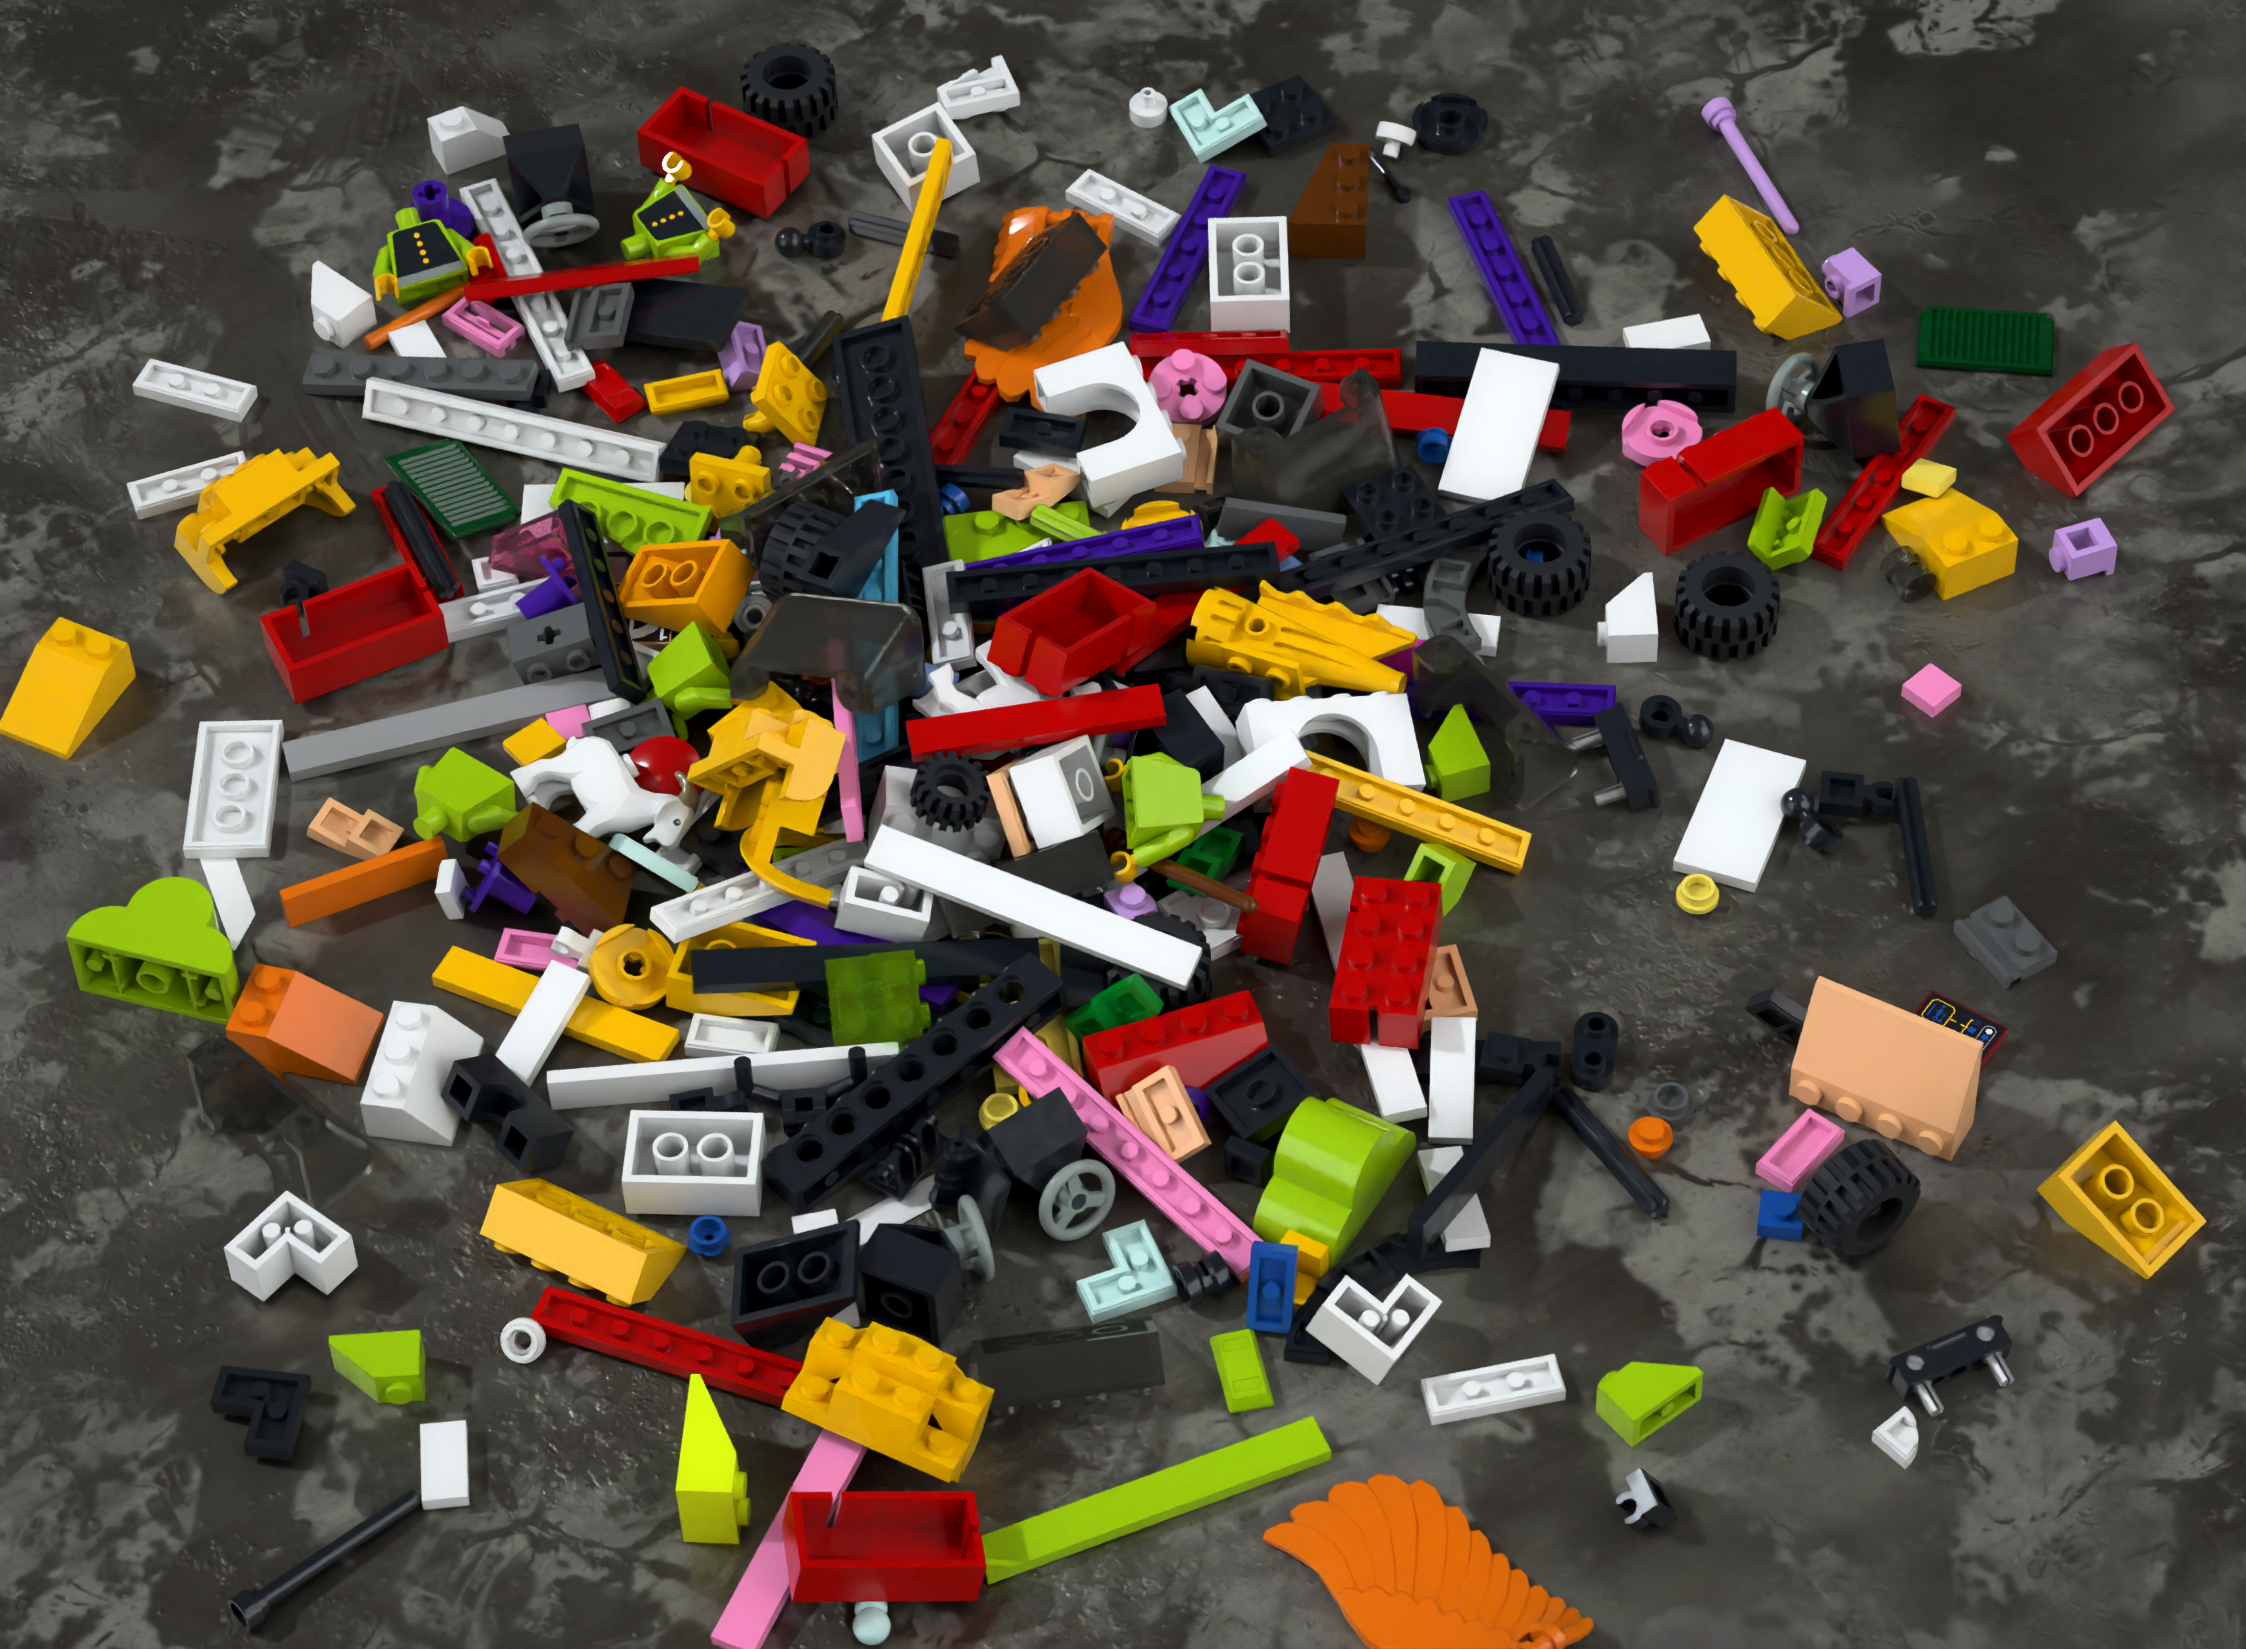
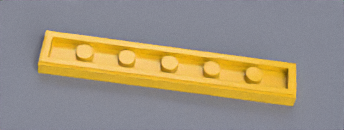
M939 137L936 139L881 322L908 314L954 163L950 139Z
M1305 749L1313 765L1305 769L1306 771L1340 779L1335 808L1426 842L1443 844L1461 855L1518 875L1521 871L1532 833Z
M456 946L451 947L431 976L433 985L516 1017L519 1016L541 979ZM587 995L583 996L562 1032L566 1036L638 1063L666 1061L680 1040L678 1029Z

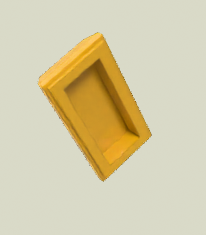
M721 369L644 384L651 414L655 417L724 404L729 400L728 390Z

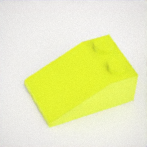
M691 1374L675 1490L684 1542L739 1544L741 1526H749L751 1502L750 1498H746L747 1474L746 1472H739L736 1451L701 1375Z

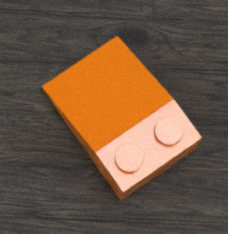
M255 963L225 1028L233 1062L355 1086L384 1022V1014L298 971Z

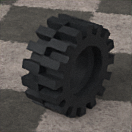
M942 751L935 752L933 759L930 756L924 758L923 764L920 763L910 791V796H912L910 803L912 807H917L915 814L918 818L926 815L925 824L932 827L934 822L940 823L938 830L946 832L948 825L952 826L953 833L961 832L963 825L966 830L974 827L975 822L979 824L985 814L991 796V790L986 778L989 772L988 770L980 772L983 764L978 760L973 764L969 763L971 756L965 753L962 759L956 758V751H949L947 757H944ZM937 787H954L961 791L965 797L948 796Z

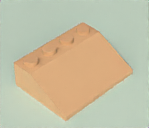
M1819 976L1815 982L1791 1067L1789 1095L1798 1098L1805 1104L1815 1105L1835 1113L1846 1121L1856 1122L1876 1130L1887 1138L1898 1139L1917 1147L1928 1155H1936L1951 1161L1973 1124L1984 1042Z

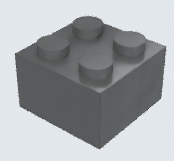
M1247 358L1215 425L1219 447L1292 474L1324 407L1321 385Z

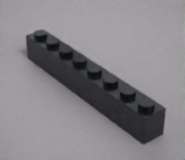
M1417 341L1415 393L1466 399L1481 348L1559 364L1560 371L1551 399L1571 402L1570 408L1632 410L1637 405L1645 403V408L1658 406V400H1669L1681 403L1694 412H1735L1737 351Z

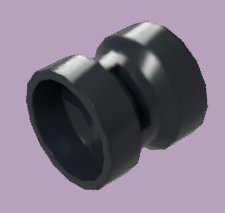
M1217 1250L1203 1254L1197 1262L1190 1263L1184 1261L1173 1266V1276L1178 1292L1185 1305L1189 1308L1203 1303L1204 1298L1213 1294L1219 1297L1232 1291V1282L1228 1268Z

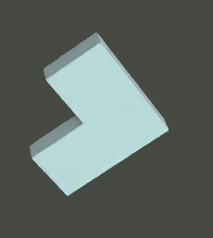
M1201 88L1168 107L1200 163L1207 161L1267 126L1249 93L1217 112L1213 110Z
M619 832L614 833L608 844L609 847L688 893H692L699 883L697 877Z
M1144 1219L1102 1233L1103 1244L1115 1268L1076 1281L1077 1291L1093 1324L1177 1296V1286Z

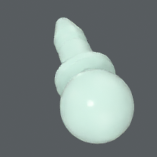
M857 1602L855 1604L856 1617L853 1621V1631L857 1639L862 1643L876 1645L883 1642L889 1635L891 1624L887 1616L888 1606L886 1602Z

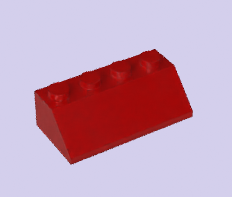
M2134 342L2104 350L2007 434L2006 437L2027 471L2072 498L2077 497L2171 414L2175 407L2137 343Z
M1248 989L1083 1037L1084 1070L1092 1088L1124 1116L1115 1096L1131 1090L1133 1085L1166 1065L1175 1067L1184 1086H1194L1202 1090L1268 1047L1269 1042L1263 1020Z

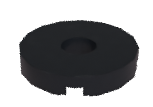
M1443 93L1432 96L1430 102L1424 105L1421 102L1416 107L1412 115V129L1416 131L1415 139L1418 144L1430 152L1442 155H1460L1474 150L1484 142L1488 133V117L1484 107L1481 109L1477 106L1476 100L1457 93ZM1446 121H1453L1458 124L1448 126L1442 123Z

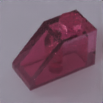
M557 509L492 536L488 565L493 570L542 579L550 577V575L538 558L544 555L549 563H551L560 556L567 566L558 572L559 576H568L570 573H575L559 510Z

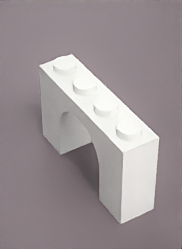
M1124 341L1034 370L1036 397L1044 412L1074 417L1094 410H1114L1129 416L1137 423L1131 432L1118 440L1076 453L1078 473L1081 474L1080 483L1093 508L1184 478L1182 461L1187 460L1184 443L1180 437L1174 438L1172 423L1165 409L1159 410L1157 394L1151 382L1145 383L1141 362L1136 354L1130 355Z
M1379 691L1369 696L1356 697L1342 693L1323 699L1298 696L1289 701L1273 702L1267 698H1260L1245 703L1235 722L1242 758L1289 728L1295 732L1298 739L1312 733L1325 732L1341 736L1351 742L1362 754L1368 773L1422 792L1426 785L1407 693L1391 694L1389 691ZM1275 789L1252 803L1253 813L1271 812V803Z

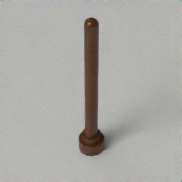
M1113 827L1103 836L1100 852L1105 859L1110 861L1112 854L1117 851H1124L1129 855L1134 854V849H1127L1126 830L1120 827ZM1164 858L1146 867L1245 913L1252 914L1258 909L1256 898L1168 858Z

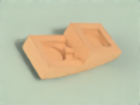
M1056 463L1024 471V487L992 495V510L1017 521L1031 517L1032 511L1038 504L1051 507L1071 492L1081 482V474Z
M329 797L308 826L306 836L337 851L368 860L391 852L405 829L370 809H367L365 814L361 815Z

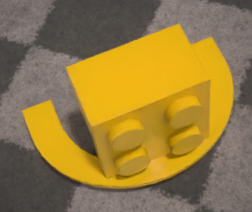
M778 766L777 773L770 775L767 779L754 825L748 828L741 838V854L755 876L772 889L793 899L828 909L833 893L832 890L795 879L783 873L769 862L775 846L819 847L844 838L846 834H825L824 826L819 828L817 825L828 789L821 796L806 802H785L780 800L779 796L787 768L784 769Z

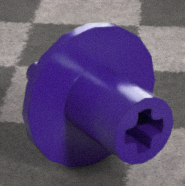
M424 181L415 186L413 190L414 203L407 208L414 207L417 209L421 223L439 219L445 228L455 230L468 240L473 232L474 224L473 215L468 206L457 199L448 198L447 188L439 181Z
M544 555L538 558L550 577L515 603L527 620L579 604V601L570 590L578 583L571 573L564 579L558 574L559 571L567 566L560 556L551 563H549Z
M489 840L484 851L494 856L491 863L482 859L477 870L484 873V876L477 889L474 890L465 886L460 897L470 902L468 911L475 913L486 894L527 915L540 891L534 894L496 857L499 844Z

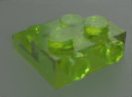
M914 949L825 960L834 1047L912 1041L919 1039L923 1035V1029L930 1028L928 1002H920L918 985H926L925 964L923 958L915 959Z

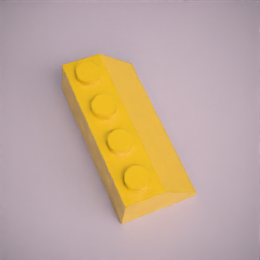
M1724 194L1693 227L1702 240L1700 243L1701 249L1709 257L1717 261L1720 266L1717 269L1718 273L1724 280L1734 285L1738 291L1735 297L1745 308L1753 312L1755 315L1753 319L1754 324L1767 336L1775 334L1786 340H1791L1836 325L1843 319L1770 217Z
M539 1177L497 1184L480 1232L481 1235L495 1241L493 1244L495 1248L510 1254H524L532 1258L531 1264L549 1272L560 1271L569 1276L568 1281L571 1284L589 1290L596 1288L607 1294L606 1299L609 1302L622 1307H631L632 1304L651 1300L687 1250V1246Z

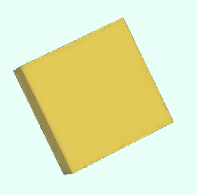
M1919 458L1902 475L1901 487L1939 498L1956 481L1957 469Z

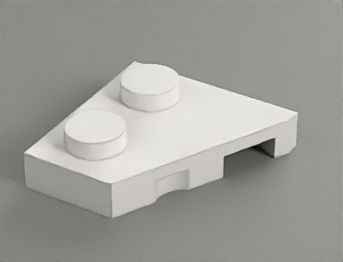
M1002 55L992 58V67L978 74L977 70L971 69L962 74L959 79L949 81L937 88L938 102L951 120H964L972 115L991 111L1002 112L1008 108L1021 105L1019 91Z

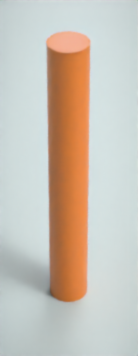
M460 283L364 336L363 342L366 348L372 351L389 341V332L422 320L426 321L456 304L465 296L463 284Z

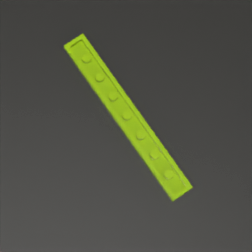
M1310 1416L982 1535L987 1565L984 1578L987 1584L990 1585L1331 1460V1449L1314 1417Z

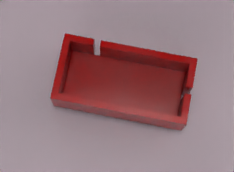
M680 86L637 131L641 166L667 176L668 173L663 168V160L668 153L676 152L691 165L692 169L690 177L679 182L768 219L786 200V192L791 194L810 174L807 139L717 101L711 104L714 133H712L709 98Z
M1775 406L1760 414H1754L1748 420L1727 430H1721L1714 436L1693 446L1685 447L1678 452L1676 459L1670 456L1650 464L1647 468L1641 470L1638 527L1667 556L1757 513L1764 490L1774 487L1784 499L1800 492L1802 467L1798 463L1802 461L1804 435Z
M414 561L302 601L309 633L305 637L302 635L298 611L294 604L260 617L266 650L296 705L449 648L444 614L431 591L428 590L427 584Z
M1087 567L999 616L987 660L1000 667L1007 675L1013 677L1026 676L1024 681L1035 686L1038 692L1056 698L1121 660V657H1127L1143 648L1147 641L1157 603Z
M1290 766L1286 782L1277 781L1272 798L1270 816L1266 818L1261 836V846L1259 852H1256L1250 873V883L1244 892L1256 898L1258 909L1252 914L1239 911L1240 916L1235 934L1243 936L1240 952L1290 965L1330 829L1340 779Z
M1355 877L1350 901V912H1348L1329 1005L1331 1042L1370 1045L1372 1038L1370 1010L1377 1011L1379 1046L1418 1050L1443 920L1442 884Z
M790 1492L782 1523V1533L792 1602L977 1601L987 1565L982 1535L978 1533L980 1523L975 1492H841L832 1528H826L833 1501L832 1492Z

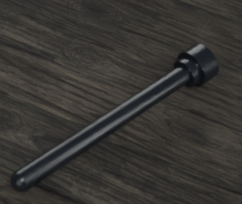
M415 1489L407 1491L262 1589L253 1588L250 1591L243 1589L228 1599V1606L234 1618L246 1631H250L265 1621V1614L270 1612V1605L418 1507L422 1502L421 1493Z

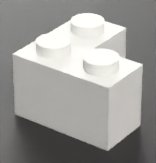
M851 866L840 892L834 928L893 942H921L929 924L934 894L879 872Z
M287 1190L224 1247L231 1279L263 1302L294 1273L328 1295L358 1267L351 1234Z
M1407 1273L1383 1303L1346 1275L1321 1305L1305 1330L1378 1386L1443 1301Z

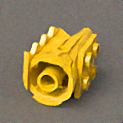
M1262 580L1259 585L1261 596L1257 604L1224 588L1214 586L1215 590L1209 588L1205 591L1194 611L1190 626L1197 627L1195 641L1187 639L1186 657L1190 665L1206 664L1275 678L1273 701H1289L1294 697L1306 696L1305 688L1316 684L1373 693L1389 691L1391 694H1403L1407 684V674L1386 666L1377 660L1413 647L1418 640L1417 634L1392 625L1379 614L1373 613L1367 616H1360L1354 614L1339 602L1323 605L1315 602L1299 590L1286 594L1277 591L1265 580Z

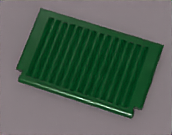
M1927 305L1925 308L1926 312L1921 311L1919 313L1916 366L2051 376L2053 374L2055 322L2048 320V313Z
M446 438L385 457L383 460L400 481L406 483L412 495L452 541L516 522L515 517L522 514V510L458 439L450 442Z

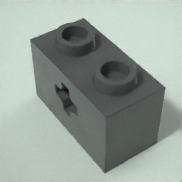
M584 602L507 626L512 664L524 685L563 677L601 664Z

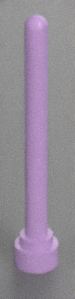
M1725 97L1712 99L1702 110L1704 120L1710 129L1722 132L1787 235H1795L1799 230V225L1736 127V111L1732 104Z

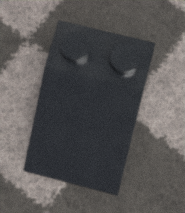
M854 1219L736 1248L731 1326L751 1347L760 1350L772 1349L798 1342L821 1326L826 1317H834L857 1301L861 1223Z

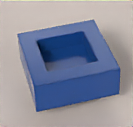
M1762 1189L1756 1236L1801 1241L1804 1222L1800 1219L1798 1207L1802 1194Z

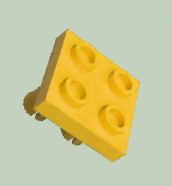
M780 341L767 346L757 385L752 388L753 392H751L752 404L759 411L752 414L749 413L744 417L743 428L747 431L761 433V435L779 429L794 445L798 441L815 447L829 390L820 379H817L800 362L796 355L792 354Z
M749 445L743 446L732 460L696 452L690 458L691 502L711 508L714 514L708 532L717 533L722 521L769 529V533L771 532L773 522L770 468L760 466L762 456L757 448Z

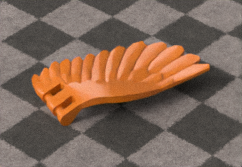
M1038 206L1016 209L1006 213L1002 218V225L1004 227L998 234L999 243L994 251L995 261L992 266L994 273L989 279L990 287L985 291L986 300L980 304L978 316L969 326L970 332L973 335L965 343L964 355L965 360L975 361L978 381L987 385L997 383L999 395L1006 402H1017L1027 392H1030L1031 405L1044 412L1036 397L1034 370L1107 347L1121 329L1123 306L1109 256L1115 225L1114 214L1101 213L1100 216L1088 215V212L1083 210L1064 208L1062 212L1050 211V207ZM1049 226L1060 228L1059 242L1046 240ZM1086 231L1098 232L1096 244L1084 243ZM1086 413L1074 417L1086 418Z
M1377 1474L1368 1479L1367 1483L1348 1481L1336 1484L1328 1493V1502L1316 1500L1298 1504L1290 1511V1518L1293 1520V1523H1280L1264 1532L1263 1542L1285 1551L1319 1574L1334 1600L1338 1603L1345 1619L1369 1649H1564L1567 1645L1583 1639L1594 1628L1593 1619L1589 1617L1581 1618L1577 1608H1567L1564 1600L1560 1597L1550 1598L1548 1592L1540 1585L1530 1587L1526 1574L1521 1569L1511 1570L1508 1559L1503 1553L1492 1554L1488 1539L1480 1530L1470 1531L1467 1518L1461 1509L1456 1506H1445L1436 1488L1422 1479L1408 1485L1396 1476Z

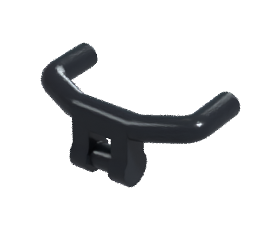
M854 1046L849 1049V1076L825 1087L776 1090L753 1083L751 1060L746 1056H740L733 1062L736 1086L738 1091H744L745 1098L750 1101L782 1108L784 1134L797 1133V1129H802L809 1120L818 1118L827 1111V1104L836 1102L842 1094L852 1091L867 1079L866 1051L860 1046Z

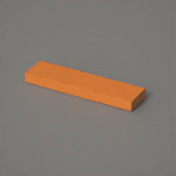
M441 835L280 890L283 911L289 928L437 878L441 861L448 860L446 846Z

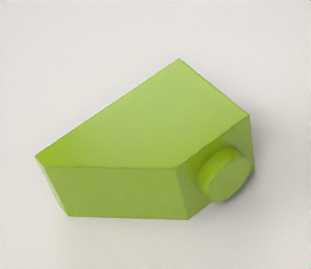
M1462 704L1454 705L1428 746V764L1423 765L1424 777L1430 790L1435 788L1440 800L1446 802L1490 791V762Z
M1421 843L1404 880L1442 884L1444 918L1459 902L1477 863L1443 844Z
M420 1330L329 1336V1347L335 1370L379 1404L392 1403L400 1405L411 1401H425V1351Z
M1630 1362L1619 1371L1613 1370L1601 1379L1597 1386L1596 1413L1631 1447H1634L1701 1399L1703 1372L1694 1366Z

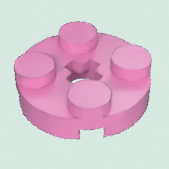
M1188 349L1177 350L1172 356L1162 360L1153 369L1149 377V382L1153 384L1157 394V406L1159 410L1165 409L1171 423L1200 424L1201 427L1208 426L1221 415L1227 401V378L1220 366L1209 357L1192 353ZM1182 385H1193L1197 393L1195 396L1187 394L1184 398L1180 396V387Z
M1658 400V406L1645 408V403L1637 405L1627 413L1622 423V453L1625 457L1646 467L1670 456L1676 459L1678 452L1702 441V427L1698 424V417L1695 412L1689 407L1674 401ZM1663 432L1669 433V436L1664 438L1654 435H1660Z

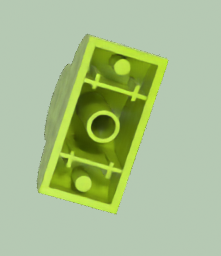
M165 877L152 881L134 894L127 907L106 906L92 910L80 917L66 935L81 991L226 1026L241 996L242 990L232 948L228 939L219 930L212 897L209 891L195 880L185 877Z
M1313 1096L1307 1097L1292 1114L1280 1138L1274 1159V1175L1260 1199L1252 1231L1264 1242L1280 1243L1287 1231L1291 1229L1329 1246V1270H1331L1339 1263L1416 1148L1415 1133L1336 1098H1330L1324 1102Z

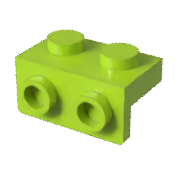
M1774 487L1765 489L1747 545L1749 549L1764 564H1767L1772 571L1794 562L1804 561L1813 550L1814 540L1822 521L1823 511L1828 498L1816 488L1786 501Z

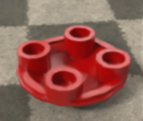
M669 735L652 737L638 744L629 754L640 774L633 778L639 788L653 793L671 794L674 796H678L682 792V788L674 773L680 771L688 775L691 764L701 760L696 749L685 740ZM693 783L694 788L698 791L699 795L701 786H698Z

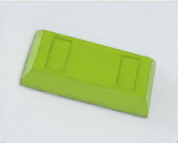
M1245 1329L1209 1338L1229 1414L1274 1406L1254 1330Z

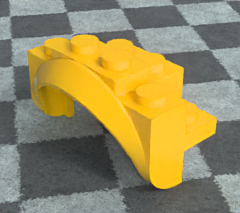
M305 447L296 454L291 451L285 455L279 449H276L267 456L262 453L252 460L243 462L234 470L233 474H228L220 480L208 484L200 493L197 513L189 514L178 524L174 547L201 580L212 591L222 595L238 583L221 557V554L225 553L226 550L223 546L231 539H236L240 544L301 504L313 506L339 517L353 512L356 509V505L337 483L340 463L331 452L318 459L308 447Z
M756 708L718 725L709 756L691 764L686 780L723 796L714 828L725 831L742 830L755 823L767 779L770 775L777 773L778 766L784 769L787 768L779 796L780 800L785 802H806L824 794L833 781L846 734L834 729L832 722L808 710L798 709L778 718L775 713L769 710Z
M826 1317L809 1343L803 1368L784 1395L781 1409L950 1483L952 1480L958 1483L980 1438L994 1389L978 1383L974 1379L965 1377L955 1364L956 1357L940 1351L916 1336L885 1327L872 1321L869 1328L855 1329L848 1324ZM841 1377L837 1384L830 1382L833 1379ZM931 1413L938 1421L942 1430L928 1425Z

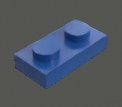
M1253 1241L1250 1256L1246 1329L1288 1334L1294 1319L1299 1246Z

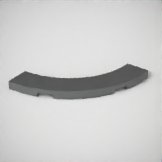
M1489 540L1435 558L1428 570L1423 596L1424 622L1435 650L1445 663L1481 650L1482 639L1468 617L1465 597L1473 577L1488 561Z

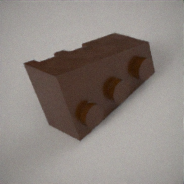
M1330 144L1287 223L1288 257L1366 258L1370 144Z
M534 801L505 823L496 857L534 894L540 891L557 908L554 914L563 923L569 919L586 938H589L593 929L605 933L611 928L623 924L638 863Z

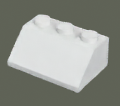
M393 1001L360 1102L366 1135L452 1146L461 1115L441 1097V1093L454 1060L480 1056L484 1046V1039L437 1006Z

